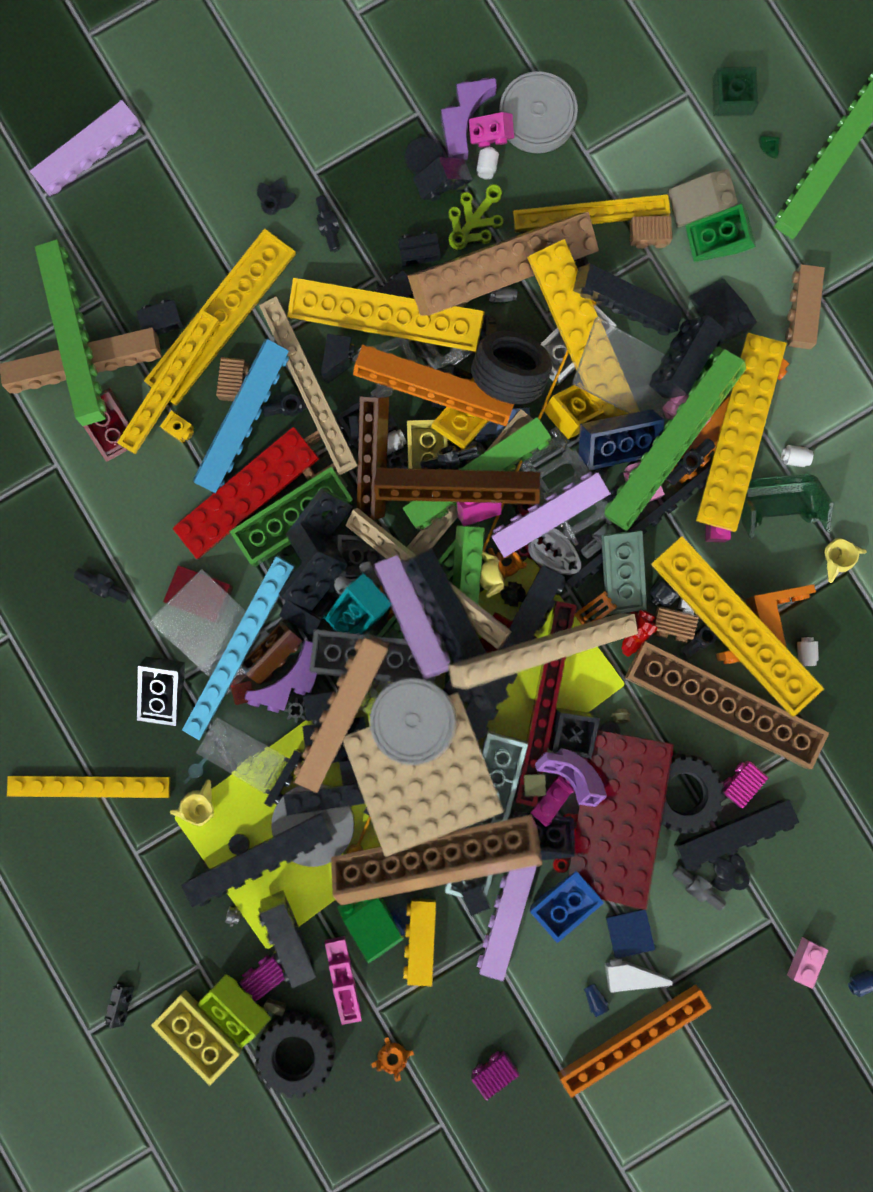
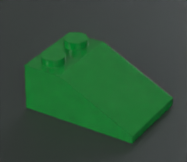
M742 204L685 225L694 262L734 255L756 247L748 212Z
M382 897L339 905L337 907L345 925L368 963L403 940Z

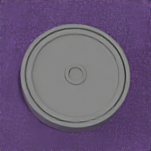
M530 72L519 76L508 85L501 98L499 113L513 114L514 139H509V141L514 146L530 153H545L560 147L568 140L575 126L578 107L572 89L560 77L547 72Z
M406 679L390 685L378 696L371 711L370 729L376 745L388 758L401 764L419 765L436 759L449 747L456 732V712L450 698L441 688L424 680Z
M321 784V786H320L319 789H321V788H328V787H331V786L326 785V784ZM298 786L288 793L308 791L309 789ZM283 796L273 813L272 835L274 837L325 810L287 816ZM351 806L326 810L337 830V833L332 837L333 840L323 846L321 843L315 845L316 849L308 854H304V852L297 854L298 858L293 862L309 867L322 866L330 863L331 857L341 855L349 845L354 832V815Z

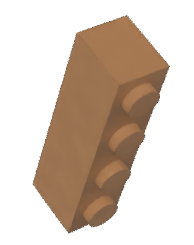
M800 265L793 272L792 283H794V290L790 294L792 309L788 312L790 327L786 331L788 347L812 349L817 343L825 267Z

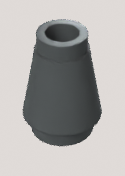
M506 286L488 293V301H492L493 304L516 301L517 289Z

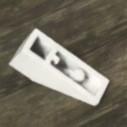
M611 959L610 963H605L610 992L672 985L669 977L630 962L622 961V959Z

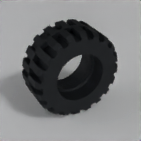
M674 754L672 756L668 782L678 774H689L698 780L701 787V798L692 810L678 812L668 805L665 797L661 821L662 826L680 833L699 832L700 828L705 829L709 827V822L715 821L718 818L716 814L718 811H722L723 808L721 801L725 800V794L722 793L724 784L719 779L720 774L718 771L714 770L709 762L689 754Z
M292 1011L291 1014L286 1012L279 1018L275 1017L263 1030L255 1049V1069H259L258 1077L260 1080L264 1079L266 1081L265 1087L269 1090L271 1087L275 1089L274 1094L280 1096L281 1093H285L286 1098L291 1099L293 1095L303 1098L306 1093L311 1095L316 1092V1089L318 1087L321 1088L325 1084L326 1079L329 1078L335 1060L336 1046L333 1043V1034L328 1032L329 1027L326 1023L324 1025L321 1024L319 1017H310L309 1012H304V1014H299V1011ZM296 1036L308 1041L315 1052L313 1064L303 1071H291L285 1068L279 1062L276 1055L277 1046L281 1040Z

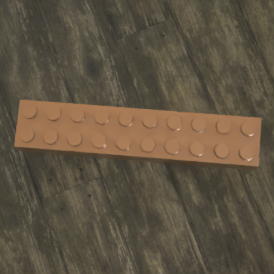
M589 212L574 214L408 275L420 316L435 314L534 276L535 274L527 257L565 239L574 260L599 251Z
M647 642L641 644L624 678L806 769H813L829 735V732L797 716L792 717L787 711Z
M530 815L453 831L386 857L382 847L331 857L333 897L341 905L541 865L542 860L537 826Z

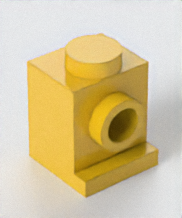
M172 410L160 425L165 432L181 443H184L185 440L188 441L194 433L193 425ZM181 424L180 429L175 430L176 426Z

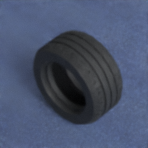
M499 331L487 335L480 341L471 372L478 387L492 398L510 404H525L536 400L542 395L552 371V361L547 350L536 340L516 332Z

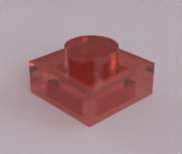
M251 681L230 685L235 705L247 703L248 700L244 699L247 690H252Z

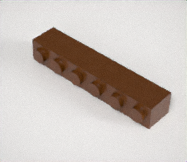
M363 396L360 397L357 508L372 520L385 517L386 500H375L374 481L376 469L387 468L389 397Z

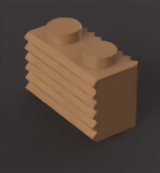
M671 216L632 217L630 221L631 246H636L639 249L646 248L648 245L664 248L671 243Z
M221 357L216 393L219 400L234 401L250 369L244 359Z
M657 607L653 621L658 627L656 636L667 638L670 635L676 637V641L687 643V640L694 639L699 616Z

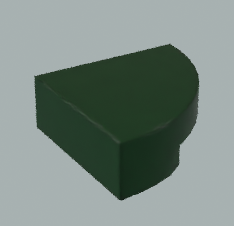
M760 135L759 145L762 151L767 156L777 159L780 137Z

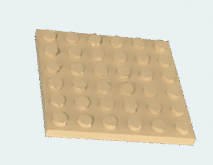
M459 693L448 696L456 712L457 724L454 738L446 751L430 762L419 765H406L391 760L376 745L370 727L347 735L343 739L385 857L504 812Z

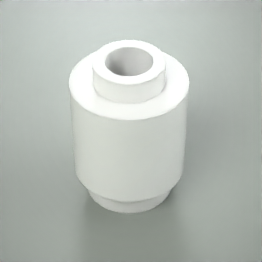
M485 147L479 152L477 171L478 176L484 179H491L496 173L499 154L492 147Z
M400 429L388 433L387 456L404 448L403 445L407 444Z
M788 445L782 450L781 459L784 460L785 465L810 466L813 460V451L807 447Z
M814 637L801 638V641L797 642L798 661L803 666H817V661H819L818 641H814Z

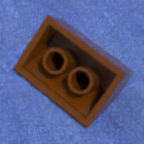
M281 621L248 655L241 667L249 678L261 685L272 677V672L277 667L280 668L284 665L287 656L291 652L294 653L299 649L302 640Z

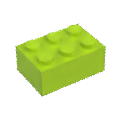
M227 974L197 1004L240 1049L251 1041L271 1019L267 1015L266 1010L258 1006L252 1000L251 995L244 992L238 986L236 980Z

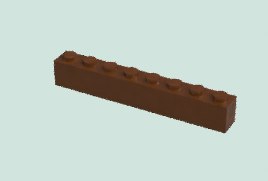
M377 468L374 481L375 500L540 504L541 472Z

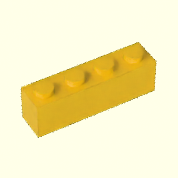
M412 898L411 904H407V916H411L410 924H406V937H410L409 945H405V958H408V966H404V979H407V985L432 986L436 899Z

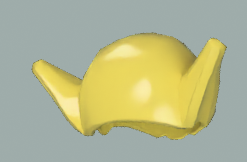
M835 538L826 546L824 552L828 562V581L832 583L839 572H846L853 568L858 562L859 554H865L867 551L845 539Z
M482 551V559L485 563L481 566L480 585L488 590L486 596L489 598L491 595L504 589V578L498 569L499 559Z
M207 780L201 791L193 790L181 800L179 809L170 810V813L196 826H202L208 822L214 815V808L211 802V781Z

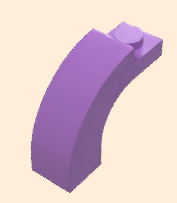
M561 748L556 754L545 753L535 763L537 771L555 773L568 780L575 790L579 805L596 807L606 797L604 785L597 772L585 759L572 751Z

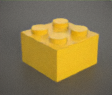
M580 383L553 395L544 410L567 439L580 434L581 423L599 420L604 413L602 408L596 401L591 399Z

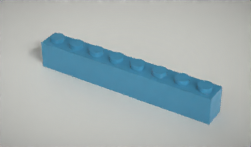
M269 339L264 340L193 478L194 483L214 493L224 485L225 480L223 478L226 472L230 473L234 466L233 458L242 451L244 445L241 443L244 437H249L253 429L251 427L253 420H257L261 414L262 409H260L262 402H267L271 394L269 391L271 385H275L280 377L278 373L280 367H284L289 360L287 355L289 351Z

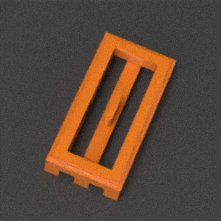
M606 591L575 613V617L581 625L586 624L585 621L606 605L609 609L592 621L602 619L617 608L615 604H612V599L606 596ZM603 599L604 602L583 618L581 617L583 612Z

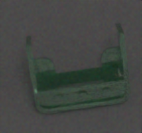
M811 474L750 479L741 512V519L750 539L754 538L755 528L762 524V518L800 514L801 518L808 523L820 521L827 532L831 529L834 503L819 479Z

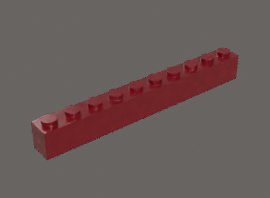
M556 601L552 611L548 635L572 628L577 605ZM566 657L541 665L526 739L528 746L514 798L516 803L535 807L537 805L538 796L524 795V775L543 774L542 771H537L535 763L548 750Z

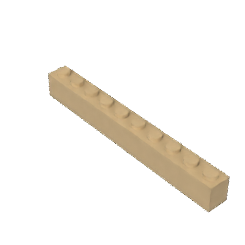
M615 614L449 665L452 685L460 688L472 687L638 634L635 614Z

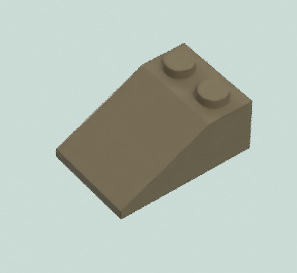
M729 169L706 174L668 190L677 228L738 205Z

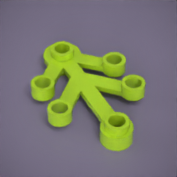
M490 185L487 188L486 198L474 214L472 213L471 206L472 195L469 192H464L461 195V203L464 205L466 224L462 229L459 221L460 209L453 207L449 210V218L452 220L453 232L449 236V244L452 248L460 250L465 248L467 243L481 241L487 244L491 241L492 235L488 230L469 234L474 228L493 226L499 229L502 227L503 218L500 215L480 219L492 203H496L501 199L502 191L499 186ZM495 193L497 197L492 198L490 194ZM464 197H469L470 200H469V201H464L463 198H464ZM452 212H457L458 215H457V216H452L451 213H452ZM498 219L501 223L495 224L494 220ZM487 234L489 238L483 239L482 236ZM461 238L462 242L457 243L455 242V239Z

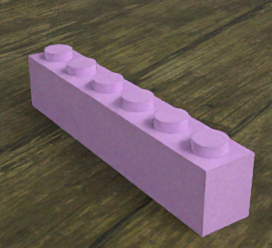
M121 100L30 170V173L49 196L56 194L65 184L75 180L77 175L83 170L89 169L96 160L105 157L109 150L119 146L126 137L136 133L141 125L136 116Z
M591 471L580 477L582 481L574 484L572 482L563 487L564 492L559 495L556 492L545 498L547 502L544 504H535L528 508L529 513L526 515L518 514L510 519L511 524L506 527L502 524L493 530L494 534L491 537L503 557L505 558L608 496L610 492L598 473L592 474Z
M398 555L376 563L375 573L385 595L392 603L391 608L424 680L448 671L450 659L446 651L442 652L439 646L442 643L438 633L434 634L432 631V620L429 614L425 615L422 609L425 608L421 597H417L414 592L415 586L411 578L408 579L403 565L404 560L400 561Z
M537 865L507 871V875L502 876L500 887L503 889L501 895L496 896L494 907L497 908L495 916L491 915L488 927L491 930L489 936L485 935L482 947H485L484 954L479 955L476 967H479V974L504 981Z

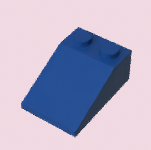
M575 871L531 904L530 913L558 943L604 904V901L582 876Z

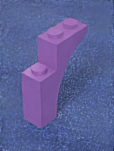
M483 78L474 82L463 81L457 84L456 94L459 107L448 106L445 109H441V120L448 158L468 159L466 133L469 119L472 118L479 106L496 94L495 78Z
M303 642L296 662L287 674L277 682L261 689L247 690L244 699L248 700L247 704L256 707L263 704L268 706L267 710L279 713V710H285L291 687L294 688L293 692L305 695L306 692L311 693L317 675L309 671L313 643Z

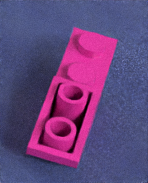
M557 775L546 789V796L539 798L536 807L530 813L547 826L570 794L575 791L568 780L561 775Z

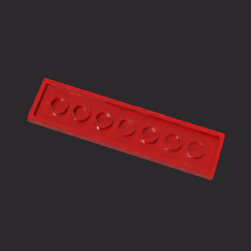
M292 427L172 529L194 557L200 559L230 534L229 531L242 524L320 458L296 428Z

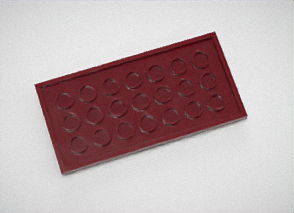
M597 730L592 758H588L587 762L599 775L605 788L606 797L596 807L580 805L575 832V857H571L569 875L577 871L602 900L643 910L648 908L674 744Z

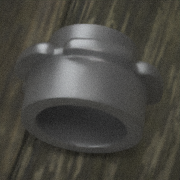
M229 907L225 923L230 924L231 927L233 923L238 924L241 914L238 911V907Z

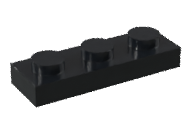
M298 749L294 750L265 800V805L271 808L281 800L284 795L281 793L284 786L289 787L294 778L291 774L298 763L302 764L304 761L302 758L303 752Z

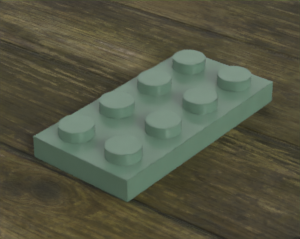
M641 530L601 535L606 596L612 599L613 605L617 606L608 615L639 611L640 609L646 610L643 532Z

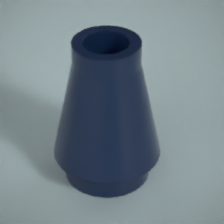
M595 983L584 988L590 1012L595 1017L610 1010L608 1007L609 1003L597 989Z

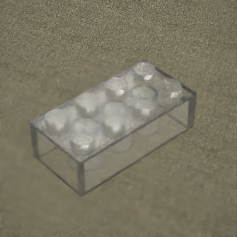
M218 717L196 752L266 794L271 792L290 759Z

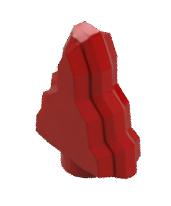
M640 609L639 613L637 611L630 612V614H635L638 634L626 637L622 642V653L627 657L635 653L641 644L648 640L650 635L655 633L658 628L653 623L655 616L643 609Z

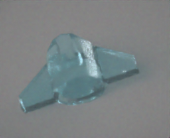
M206 757L200 764H192L189 767V777L184 781L185 784L192 778L203 776V765L208 760Z

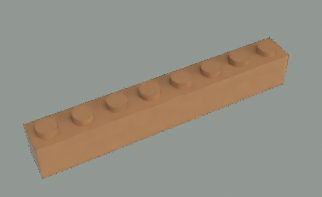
M153 328L87 343L93 352L94 358L91 361L95 365L97 372L113 371L120 367L134 366L137 363L151 362L157 358H162L159 338ZM59 350L0 364L1 383L9 393H20L27 389H38L44 385L58 384L66 380Z
M368 633L365 634L364 638L359 637L354 648L357 652L354 657L350 656L345 666L349 669L346 675L341 674L337 682V686L340 687L337 693H332L328 701L331 706L328 711H323L319 720L322 724L319 729L315 728L310 738L314 741L311 747L306 746L302 755L305 759L302 764L298 763L293 773L296 775L294 783L313 792H318L388 650L389 643Z

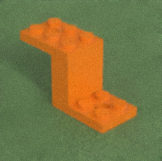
M813 584L757 595L744 600L750 610L786 647L777 605L790 602V598L792 602L810 598L809 594L815 593L816 590ZM731 651L716 654L717 661H724V664L740 662Z

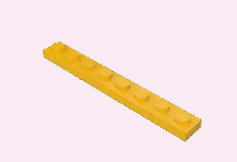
M667 194L513 210L515 232L531 231L584 212H589L592 224L631 220L632 217L638 216L664 217L670 215V206Z
M201 309L117 443L136 455L220 322L219 319Z
M8 776L7 796L169 798L171 777Z

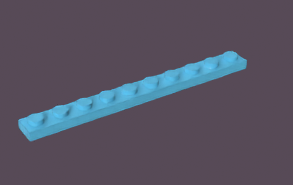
M279 556L275 557L182 731L198 740L202 739L275 605L279 592L295 568L293 564Z

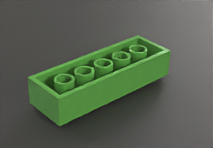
M332 467L229 531L254 568L291 545L286 533L321 488L351 502L352 505L355 504ZM330 510L324 511L322 516L328 514Z

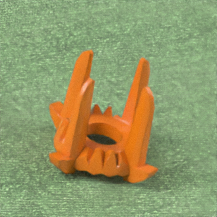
M492 548L488 550L490 555L499 559L498 569L504 580L506 577L517 573L519 569H524L527 566V563L522 562L516 552L505 557L512 559V563L509 566H503L501 562L505 558L501 552L495 555Z
M389 1037L384 1038L386 1045L379 1051L378 1060L372 1062L371 1065L372 1068L376 1067L377 1071L382 1069L387 1073L394 1074L395 1081H400V1071L404 1069L409 1056L414 1055L413 1050L406 1051L404 1047L397 1043H391ZM391 1053L396 1054L399 1058L398 1062L394 1065L387 1062V1056Z

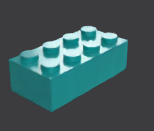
M362 574L346 587L325 617V620L336 632L365 635L372 630L392 603L384 593L379 591L370 578Z

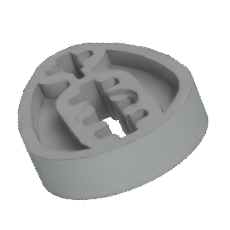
M555 528L539 536L543 537L542 544L539 545L537 543V538L528 544L531 558L540 566H545L562 575H574L581 569V562L574 546L567 537ZM550 543V548L553 551L557 549L559 556L553 557V551H545L546 546L544 544ZM573 562V563H574L573 567H574L575 569L569 570V569H568V567H569V564H568V563Z

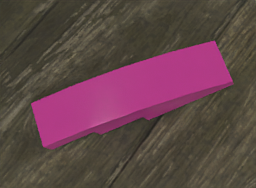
M345 936L325 940V948L341 1024L345 1025L362 1021Z

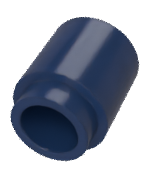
M867 970L849 978L848 987L853 995L856 994L858 997H862L873 992V970Z

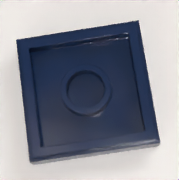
M640 909L606 917L615 959L655 950L646 910Z

